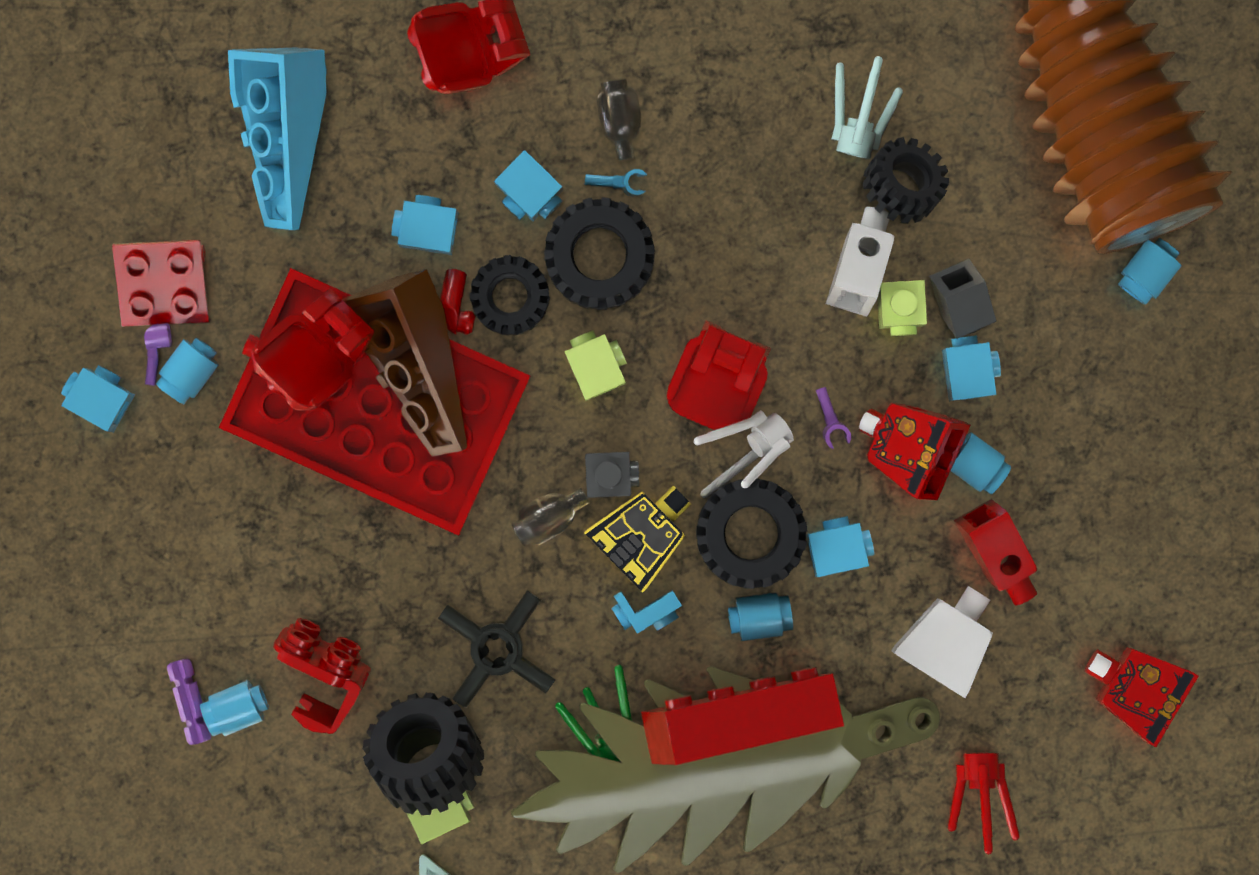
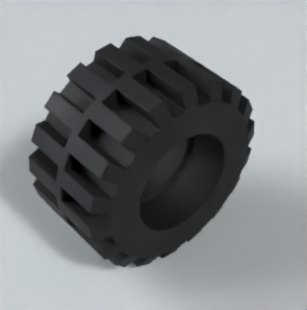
M602 197V199L594 200L588 198L583 199V202L570 205L561 216L558 215L554 220L550 232L548 231L545 240V262L553 284L566 299L586 309L607 310L612 307H620L630 299H634L647 284L654 266L655 248L649 227H647L642 216L637 211L634 212L629 208V205L621 201L620 203L612 201L611 198ZM596 228H604L616 233L623 241L626 249V259L622 269L615 276L605 280H594L586 277L579 271L574 261L576 242L585 232Z
M743 479L722 486L707 499V502L701 509L696 526L697 546L708 568L726 583L745 589L765 588L785 579L801 561L800 558L807 544V522H805L804 512L800 505L787 490L778 486V484L756 479L748 488H743L741 486ZM746 507H757L765 510L772 516L777 526V541L773 549L767 555L758 559L750 560L737 556L729 548L725 537V529L730 517L738 510Z
M427 692L423 698H419L418 694L415 693L408 695L407 701L402 703L399 699L392 702V708L389 711L385 712L382 710L376 716L379 720L377 724H370L367 730L370 738L363 741L362 748L366 753L363 756L364 763L384 796L395 808L401 807L405 813L412 815L418 809L421 816L431 815L432 809L436 808L440 813L449 809L448 804L453 801L457 804L465 799L462 794L466 790L472 791L477 785L474 776H481L484 768L480 762L484 759V750L480 745L481 741L462 709L457 704L454 705L448 697L441 696L438 699L435 693ZM439 744L429 757L409 764L412 757L418 751L427 746Z

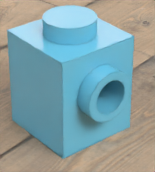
M525 150L494 181L495 185L506 195L501 202L519 220L525 214L532 221L539 215L547 219L563 202L558 196L563 191V187Z
M416 195L415 202L404 201L403 211L395 210L391 235L399 237L398 245L402 248L452 255L459 214L458 210L442 207V199Z
M977 336L951 339L952 347L942 350L949 402L997 395L994 377H1001L998 351H991L989 342L978 344Z
M98 365L95 371L82 368L79 374L73 372L61 392L66 397L61 406L99 428L114 433L135 394L118 385L121 379L120 376Z
M848 516L823 521L824 530L806 534L815 577L868 567L867 557L875 555L870 531H861L860 523L849 524Z

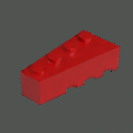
M811 667L791 672L792 680L776 683L775 676L749 681L750 689L734 692L733 686L707 691L708 698L692 701L691 695L666 700V707L642 711L641 715L652 764L680 765L843 727L844 722L833 673L818 674L817 667Z

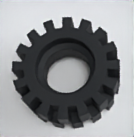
M904 137L897 138L894 143L892 140L885 143L868 164L863 175L867 177L863 181V189H871L866 195L868 201L877 200L879 202L874 209L881 213L885 208L889 211L887 218L892 221L900 215L901 223L906 224L912 218L914 223L921 221L924 216L927 217L947 192L945 189L949 185V178L944 177L948 173L947 166H938L942 157L938 153L931 156L928 153L931 146L926 143L922 148L917 147L918 140L911 138L907 144ZM893 170H899L911 176L916 182L919 191L910 190L901 185L894 176Z
M504 255L501 258L489 260L488 264L484 267L482 266L477 271L478 274L475 279L473 278L471 284L470 301L475 315L488 329L501 335H520L530 329L532 330L544 318L550 300L549 287L544 275L534 263L520 256ZM505 279H516L527 290L525 305L513 313L501 311L493 301V291L496 285Z

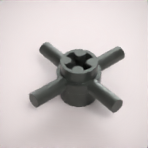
M527 590L504 624L491 623L482 628L451 606L447 605L438 619L471 642V657L475 664L452 699L467 708L489 675L501 676L511 671L545 694L548 692L556 679L522 656L523 643L518 634L541 602L540 598ZM489 638L492 640L501 638L506 642V648L509 651L506 659L497 657L492 661L487 657L489 648L485 643Z

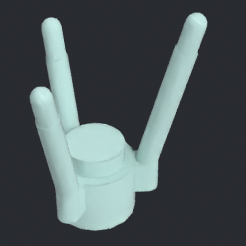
M880 56L874 58L858 119L848 118L847 126H845L844 64L841 62L836 64L835 126L831 139L838 141L837 152L870 159L872 149L879 150L882 135L903 94V90L900 87L894 90L873 131L874 124L868 122L883 62Z

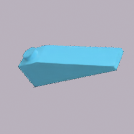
M298 47L228 50L230 95L233 107H241L247 131L240 134L244 147H251L256 165V169L252 173V180L264 227L292 231L299 230L327 94L325 50Z

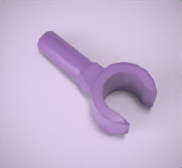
M167 323L152 325L144 334L148 356L145 377L146 385H156L159 360L158 348L172 347L171 329Z
M826 387L816 390L826 427L823 430L824 441L830 448L834 449L830 441V434L835 429H842L846 442L849 444L851 433L843 423L839 422Z

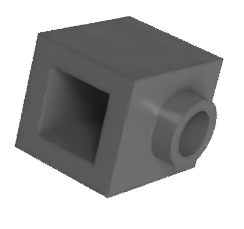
M970 259L929 276L940 315L957 339L967 334L975 333L981 328L997 322L986 281Z
M629 452L585 454L587 498L631 496V487H640L639 461H630Z

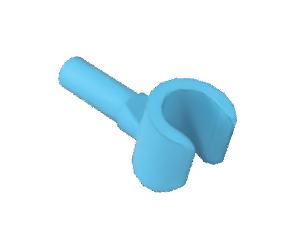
M633 169L623 176L586 174L585 185L619 188L626 195L635 197L646 191L631 189L628 183L629 177L631 175L645 177L647 174L640 169Z

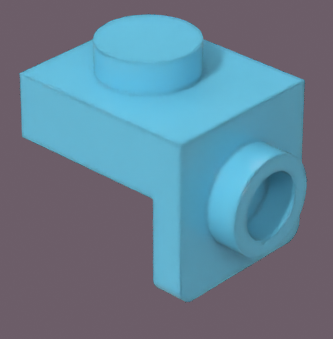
M671 590L635 613L623 592L620 591L614 595L618 604L611 609L625 630L633 626L638 634L652 624L656 631L679 618L675 610L681 607L682 604L674 591Z

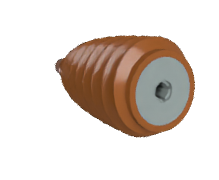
M1027 0L1028 12L1017 22L1015 31L1021 35L1033 36L1034 43L1020 56L1018 65L1022 68L1040 71V77L1031 83L1024 94L1025 98L1030 101L1047 102L1048 109L1034 122V131L1056 134L1057 141L1046 150L1042 160L1049 164H1065L1067 172L1055 183L1053 192L1077 196L1078 204L1065 216L1064 222L1069 225H1087L1092 238L1091 243L1094 244L1097 253L1107 254L1168 234L1203 218L1221 207L1223 200L1217 187L1232 171L1209 170L1204 157L1219 141L1196 140L1191 127L1206 111H1183L1176 98L1191 81H1168L1161 70L1175 55V52L1153 53L1145 42L1146 38L1158 26V23L1136 24L1127 11L1136 0Z

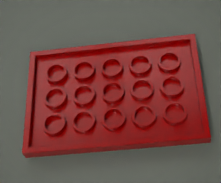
M290 268L259 338H262L291 314L301 316L307 307L330 288L341 299L351 295ZM332 327V330L337 335H339V333ZM449 339L467 448L463 451L432 457L401 413L403 404L392 388L389 386L383 389L376 379L380 372L367 353H364L360 360L352 367L353 374L347 383L326 402L314 410L301 411L293 409L287 403L283 394H275L267 388L266 382L268 379L260 377L255 372L253 360L250 357L219 428L459 536L531 376Z

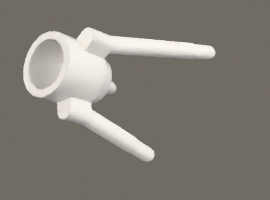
M760 410L748 419L694 438V444L698 446L751 428L752 432L747 436V440L753 450L703 489L700 493L701 497L707 498L758 457H763L741 482L743 488H748L780 454L788 450L790 443L794 441L793 434L782 417L777 413H772L766 417L764 412Z

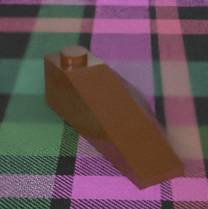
M424 269L396 276L342 299L375 331L364 353H367L379 370L380 374L376 376V379L383 389L390 386L402 402L401 413L431 456L459 452L466 449L467 441L445 312L428 270Z

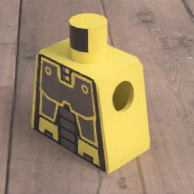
M674 486L655 504L643 492H640L589 527L584 533L643 593L685 537L684 533L673 522L691 503Z

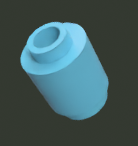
M1158 238L1155 243L1147 240L1121 272L1124 277L1118 285L1133 298L1146 305L1151 298L1157 299L1182 265L1176 260L1180 253L1161 238Z
M197 337L192 343L183 339L159 371L161 377L156 385L170 397L184 405L189 397H196L219 366L213 359L217 352Z
M970 432L965 437L951 472L977 491L985 490L991 495L1004 482L1011 470V466L1004 461V455Z
M776 592L735 598L736 607L728 608L731 634L740 633L741 641L783 636V631L793 630L789 595L778 597Z
M249 680L208 696L209 701L200 704L203 719L213 737L221 733L224 736H228L264 721L263 711L269 709L261 686L253 687Z

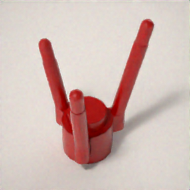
M999 753L963 754L964 765H956L957 780L950 810L948 830L951 832L956 830L966 781L969 780V789H980L984 852L989 855L993 852L990 789L996 788L995 780L1011 838L1018 840L1020 837L1005 779V763H999Z

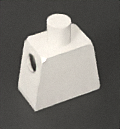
M865 207L861 224L852 223L846 236L825 303L866 317L877 300L895 238L894 235L886 232L889 222L887 216L889 213L885 210L879 213L874 209L875 207ZM860 251H864L870 256H865Z
M969 586L955 608L937 598L894 645L891 652L966 698L993 632L977 623L990 599Z

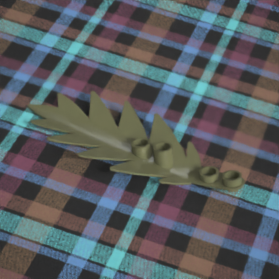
M713 666L707 668V673L716 689L733 686L734 692L750 689L749 681L753 680ZM651 680L644 682V686L657 708L666 707V700L684 696ZM924 697L908 699L854 717L839 702L844 722L843 727L680 765L652 764L644 726L614 712L581 703L579 709L620 762L572 750H537L535 756L559 781L533 794L513 809L511 815L514 818L539 822L567 823L556 847V851L559 854L593 841L630 815L613 867L614 871L620 873L645 854L674 826L688 808L681 863L685 866L690 865L737 816L751 796L743 845L744 851L751 852L779 830L818 791L825 780L820 806L828 808L854 779L862 759L929 738L938 728L940 713L935 703ZM925 713L923 722L917 727L915 723L917 716ZM885 725V731L883 735L879 739H877V729L880 726Z

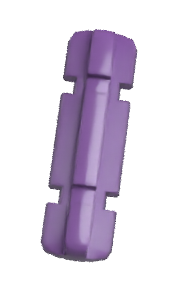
M189 659L171 662L167 665L170 682L174 681L176 686L172 689L181 722H186L187 727L183 729L187 743L195 745L211 739V733L201 713L200 704L203 702L197 681L193 682L192 676L195 675L192 663Z

